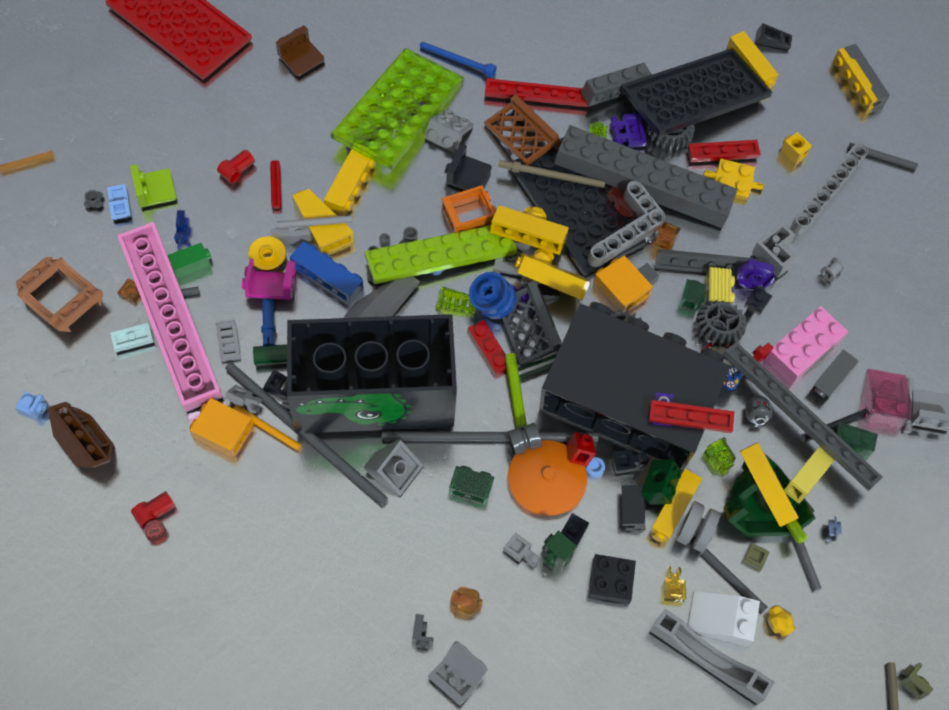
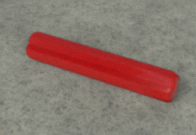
M272 160L270 162L271 205L273 209H280V162Z

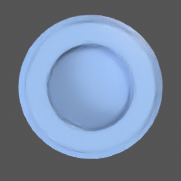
M593 457L589 465L585 466L587 475L592 478L602 476L605 470L603 460Z

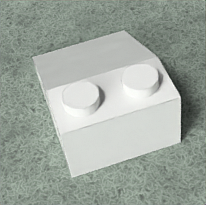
M694 591L688 626L698 635L748 647L754 642L760 601L736 595Z

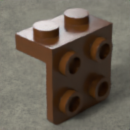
M305 25L276 41L278 56L296 76H300L324 62V56L309 41V32Z

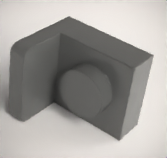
M421 614L415 615L412 644H416L418 648H428V646H433L434 638L421 636V634L426 635L427 622L423 621L424 615Z

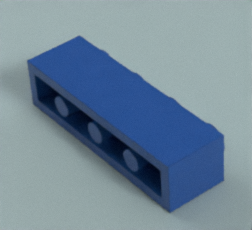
M303 241L290 256V261H295L296 270L349 305L364 289L361 276L351 273L343 264L336 263L328 254H322L312 244H307Z

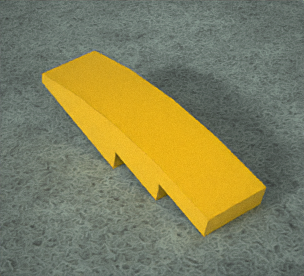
M756 442L741 450L740 453L779 526L781 527L798 519L797 513L759 443Z

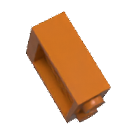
M482 185L442 198L441 208L453 233L490 226L497 210L495 206L491 205L489 192L485 191ZM479 200L486 215L461 223L454 208Z

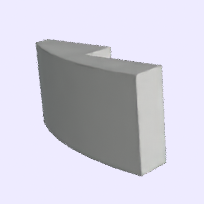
M276 227L275 229H270L271 237L279 239L284 245H300L303 241L311 244L308 228H300L290 232L289 228L278 229Z

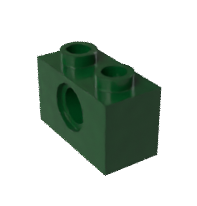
M673 459L652 460L641 492L649 504L672 503L678 481L681 478V469Z

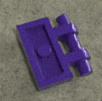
M639 113L625 114L622 117V121H618L616 116L611 117L610 128L614 134L613 142L623 145V142H627L629 148L644 147L646 145L642 119ZM620 129H624L625 134H620Z

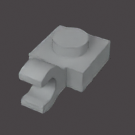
M234 385L225 395V399L235 405L243 406L245 404L247 409L254 414L259 411V408L255 407L254 404L259 405L262 402L259 397L252 396V392L238 385Z
M516 532L503 547V551L520 562L524 558L532 567L537 565L540 558L529 550L532 544Z

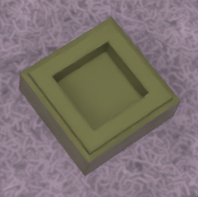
M750 543L742 562L761 571L770 551Z

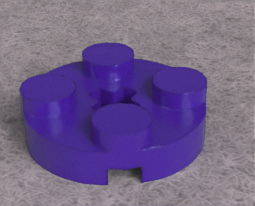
M749 259L746 264H743L737 270L738 283L747 289H755L756 286L763 285V288L768 287L774 282V266L758 262L756 259Z

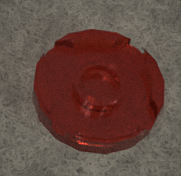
M612 187L607 192L609 201H614V207L620 214L626 218H633L636 214L623 197L624 192L616 187Z

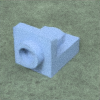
M24 391L15 409L18 412L38 419L45 412L48 402L43 395L38 394L36 396Z

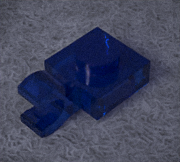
M177 210L175 243L178 244L180 238H185V243L189 244V236L186 230L190 228V219L186 217L185 210Z

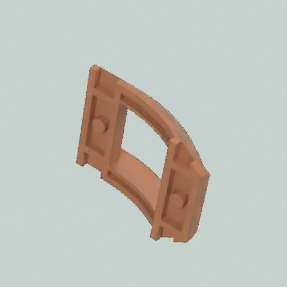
M53 257L43 258L16 281L17 295L58 331L72 332L69 329L72 323L95 303L100 306L102 303V290L94 287L92 283L77 273L62 257L59 259H53ZM56 271H59L81 292L53 314L30 293L36 290Z

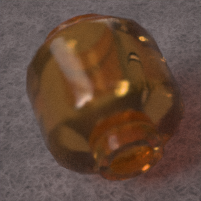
M459 587L452 593L450 606H453L455 613L473 616L476 611L481 610L483 600L480 599V594L477 590Z

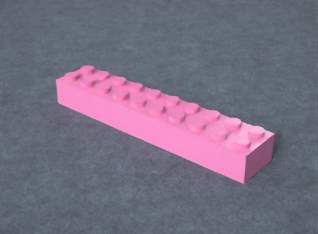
M151 222L117 235L183 408L188 412L201 407L210 398L214 400L223 398L155 223Z

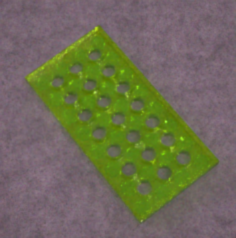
M405 48L331 132V138L392 170L426 129L429 120L439 113L464 82V77ZM366 119V120H368L369 122H365V123H364V122H362L361 120ZM401 124H407L408 126L402 127ZM382 127L384 130H377L376 128ZM356 130V131H359L360 133H355V134H354V133H352V131ZM392 135H397V136H399V137H397V138H392L391 136H392ZM372 138L375 141L369 142L367 139ZM388 146L390 149L385 150L382 147Z

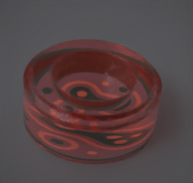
M151 520L145 525L144 533L148 540L156 542L163 539L166 534V528L161 521Z

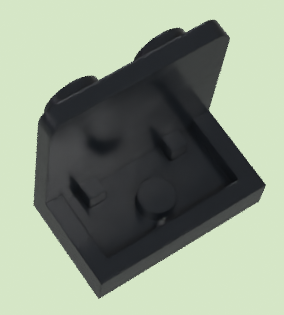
M460 143L458 149L453 151L451 163L446 165L444 172L447 174L446 183L464 190L481 185L484 187L492 166L466 156L467 146Z

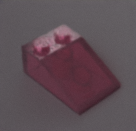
M873 369L867 370L866 416L864 417V422L903 429L911 418V399L906 375Z

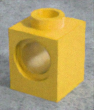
M796 132L792 136L788 135L783 140L781 152L794 164H797L808 155L812 145Z

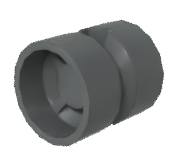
M535 423L524 426L523 430L516 428L508 431L515 455L525 453L528 447L531 450L542 447Z

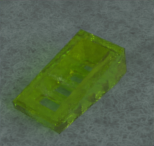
M441 287L438 292L435 308L467 314L475 313V307L471 304V301L469 307H466V302L470 301L469 294Z

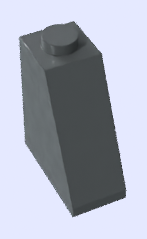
M843 349L813 385L816 388L814 392L822 398L825 396L829 398L857 366L859 360Z

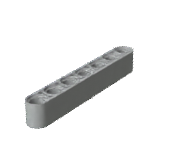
M857 143L850 149L799 211L791 225V231L794 234L804 235L859 168L868 153V148L864 144Z

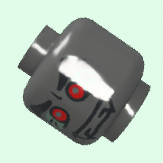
M756 395L747 401L745 406L746 415L751 423L763 425L772 418L771 403L767 398Z

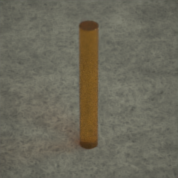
M53 151L0 165V173L54 158Z

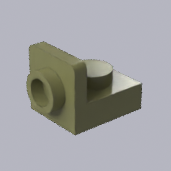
M919 662L914 666L910 664L904 670L903 674L905 677L901 682L920 699H923L934 688L929 685V682L924 677L917 675V672L923 666Z

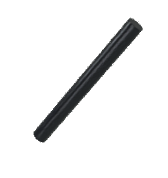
M868 407L826 425L834 430L872 414V411ZM806 433L801 434L804 442L812 439Z

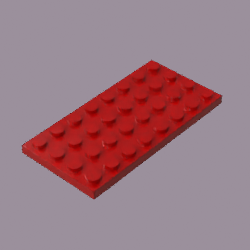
M206 0L105 1L110 9L202 80L252 40V35Z

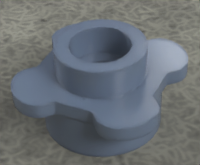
M834 517V520H828L829 536H835L838 539V534H842L841 522H837L836 517Z

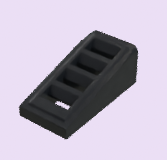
M762 23L756 32L755 42L789 50L791 48L792 35Z
M273 369L263 390L288 401L286 393L287 376ZM274 380L278 381L276 386L272 385ZM284 383V388L282 390L279 389L280 385Z

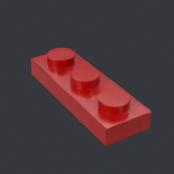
M485 320L468 327L469 335L495 377L507 371L506 354Z

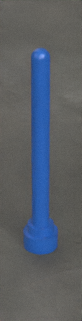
M426 42L420 43L422 49L483 71V74L491 79L496 73L497 66L494 64L484 65Z

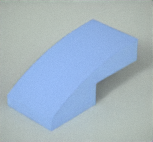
M126 184L107 187L112 220L131 217Z

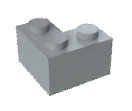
M782 222L760 239L752 251V254L757 259H767L769 264L774 266V275L777 278L791 268L796 258L787 249L793 241L795 234Z

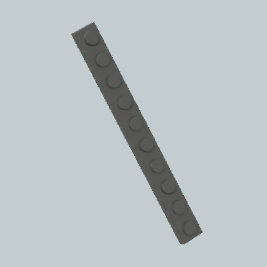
M738 342L725 350L723 356L865 489L871 490L883 478Z

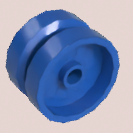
M485 272L479 275L469 288L471 304L485 317L501 319L514 309L517 299L516 291L499 273Z

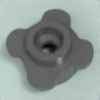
M96 190L86 192L84 206L86 208H100L102 206L101 198L103 193Z

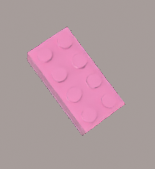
M820 306L774 345V349L765 361L792 386L841 343L849 331Z

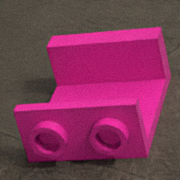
M250 259L249 265L245 266V278H242V289L245 290V297L291 300L296 278L295 261L287 262L284 273L255 271L254 259Z

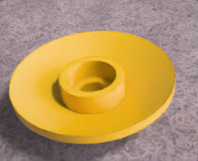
M265 236L258 238L251 244L248 256L249 259H254L255 267L262 270H271L283 263L286 257V249L279 239Z

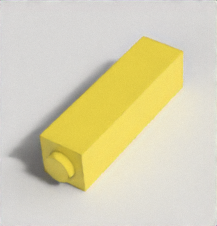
M819 446L784 489L785 493L800 504L830 467L834 459Z

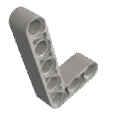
M631 181L628 183L623 194L624 200L638 216V219L595 244L587 258L591 266L599 267L655 233L662 226L665 214L640 182ZM608 245L614 246L615 249L610 248ZM594 254H598L600 258L595 257Z

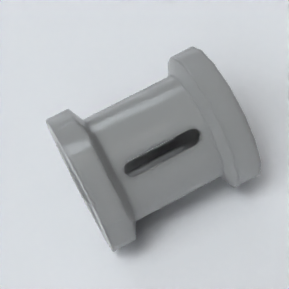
M834 257L827 267L821 269V275L827 281H833L836 275L845 269L844 262Z

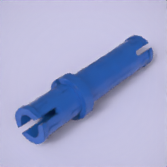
M262 298V346L268 345V342L269 345H275L274 299H268L267 301V298Z

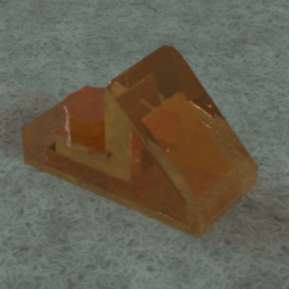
M664 222L658 230L654 244L666 250H671L681 228Z

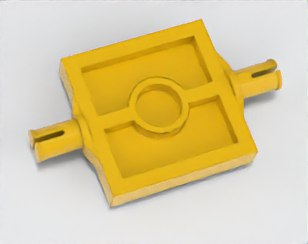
M720 159L716 172L705 169L703 175L738 189L735 198L745 201L748 200L752 189L763 191L764 184L754 182L755 167Z

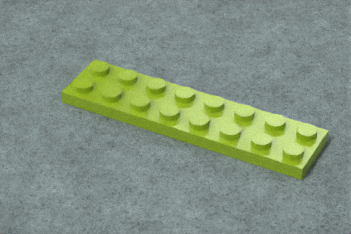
M490 225L365 251V258L374 284L516 255L517 248L512 239L490 233Z

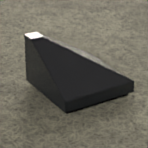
M542 283L538 284L545 301L560 298L559 290Z

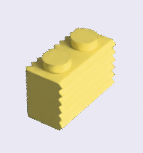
M709 267L706 274V303L708 301L713 303L716 300L718 302L734 303L735 293L731 292L734 287L735 276H732L731 269Z

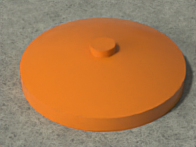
M541 440L542 447L533 450L528 447L525 453L513 457L507 476L508 488L514 501L527 513L542 518H555L569 513L580 503L587 486V472L585 466L569 462L567 445L551 440Z

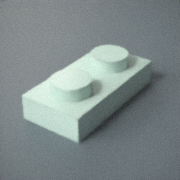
M149 323L110 333L115 352L154 343Z

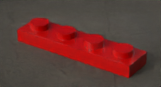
M758 140L688 144L687 147L690 162L720 161V159L759 158L761 155Z
M651 400L648 422L732 433L735 411Z

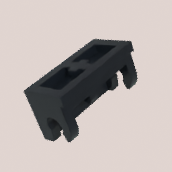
M621 485L622 525L625 526V529L646 530L645 497L641 493L644 485Z

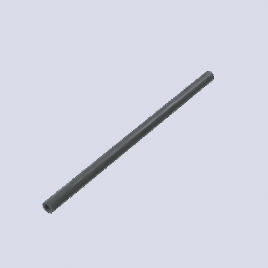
M230 362L226 365L225 369L255 396L259 397L263 403L294 429L292 415L287 409L234 363ZM299 433L380 505L386 503L388 500L386 495L314 433Z
M382 431V441H396L399 439L401 441L511 442L508 432ZM539 432L541 440L569 442L574 432ZM577 432L592 436L593 441L598 442V432Z

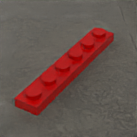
M486 78L485 97L510 99L516 94L524 101L588 107L581 94L583 88Z

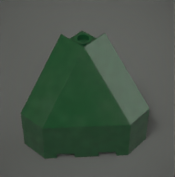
M765 454L780 484L785 489L791 482L790 479ZM744 461L741 467L743 473L741 477L736 478L731 490L733 493L730 502L726 501L723 508L728 521L747 537L792 536L785 525L779 526ZM788 496L798 515L796 520L803 529L816 519L813 514L815 510L805 498L799 504Z

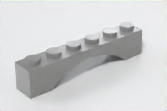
M667 609L663 610L650 630L660 639L758 705L766 699L775 683L758 670L748 667L714 648L698 636L682 619Z

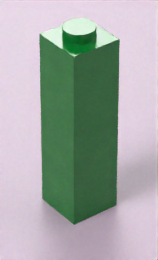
M202 242L168 255L176 278L209 267V259L212 258L208 248L204 249Z

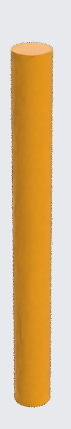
M235 405L233 408L251 417L253 424L296 451H299L302 447V444L241 406Z

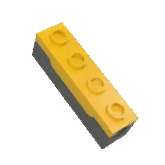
M857 44L838 49L834 57V63L851 86V90L858 97L860 104L866 111L884 106L890 95Z

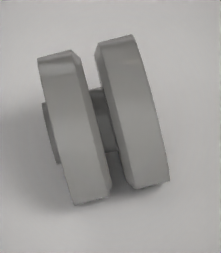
M694 501L682 524L676 541L687 545L690 543L693 535H695L692 544L693 549L703 553L715 534L721 513L711 508L702 518L705 507L703 504Z

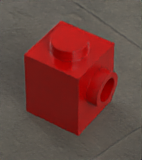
M574 432L567 443L570 463L583 466L589 465L596 454L592 436Z

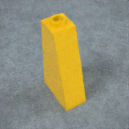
M310 189L301 190L292 195L293 204L301 219L337 217ZM345 223L306 226L316 248L322 254L330 253L354 243V233Z
M522 253L521 257L518 256L515 261L514 267H516L517 273L580 300H583L590 284L583 276Z

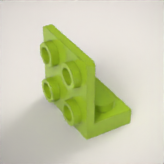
M137 164L130 166L140 208L177 199L169 168L144 173L139 171Z

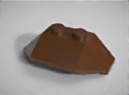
M68 402L48 407L53 437L75 466L95 468L110 462L113 442L90 414L79 408L72 407Z

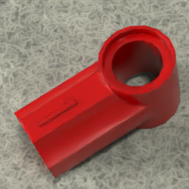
M243 150L230 161H222L217 171L229 183H234L240 178L244 170L255 163V159L248 150Z
M165 491L149 502H141L134 506L131 514L140 528L145 529L149 522L157 521L158 517L176 506Z

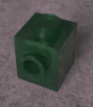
M687 279L682 291L679 307L697 311L700 302L703 303L706 292L703 291L705 284L697 280Z

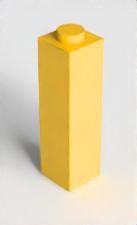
M745 31L731 36L727 49L733 48L769 89L774 87L779 74Z
M684 469L678 481L672 503L664 505L649 532L653 539L667 544L703 478Z

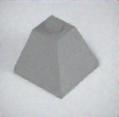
M398 439L376 451L366 463L364 469L376 481L398 496H401L423 467V464Z

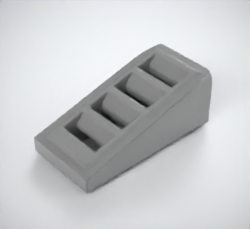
M235 320L216 322L221 363L241 360ZM233 335V337L222 339V337ZM234 343V345L223 347L225 344ZM235 350V353L224 354L226 351Z

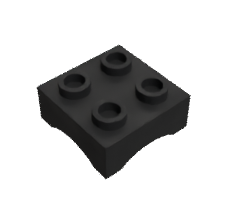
M595 554L588 598L611 600L629 605L632 601L636 561Z

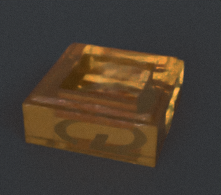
M129 278L117 292L119 296L134 304L140 297L135 281Z

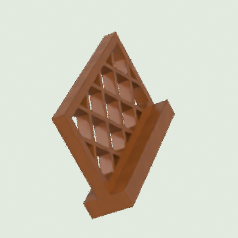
M516 94L510 98L511 103L484 121L485 126L525 165H529L552 147L556 150L561 146L559 135ZM511 109L515 112L514 116H505ZM495 121H501L500 126H492L491 124ZM504 121H513V125L504 126ZM516 121H524L525 126H516ZM511 131V136H502V132ZM515 131H524L523 136H514ZM527 131H535V137H526ZM513 141H522L521 147H514ZM525 141H534V147H525ZM538 141H545L547 143L544 147H537ZM524 151L533 152L527 159L523 156Z

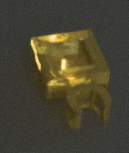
M671 566L667 570V577L669 579H665L663 582L664 601L685 603L686 581L679 580L682 573L680 567L677 569V574L671 572Z

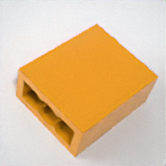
M625 255L619 259L615 258L606 268L602 267L595 273L594 284L617 310L621 309L623 313L649 297L653 286Z
M210 398L207 403L205 402L202 405L198 418L191 422L189 431L192 438L234 458L254 424L251 417Z

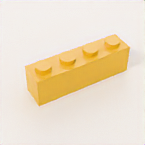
M357 144L353 145L324 198V203L334 213L345 216L347 211L352 209L354 198L359 196L362 183H366L369 176L368 172L376 164L373 150Z
M499 205L492 219L490 233L560 255L569 227Z

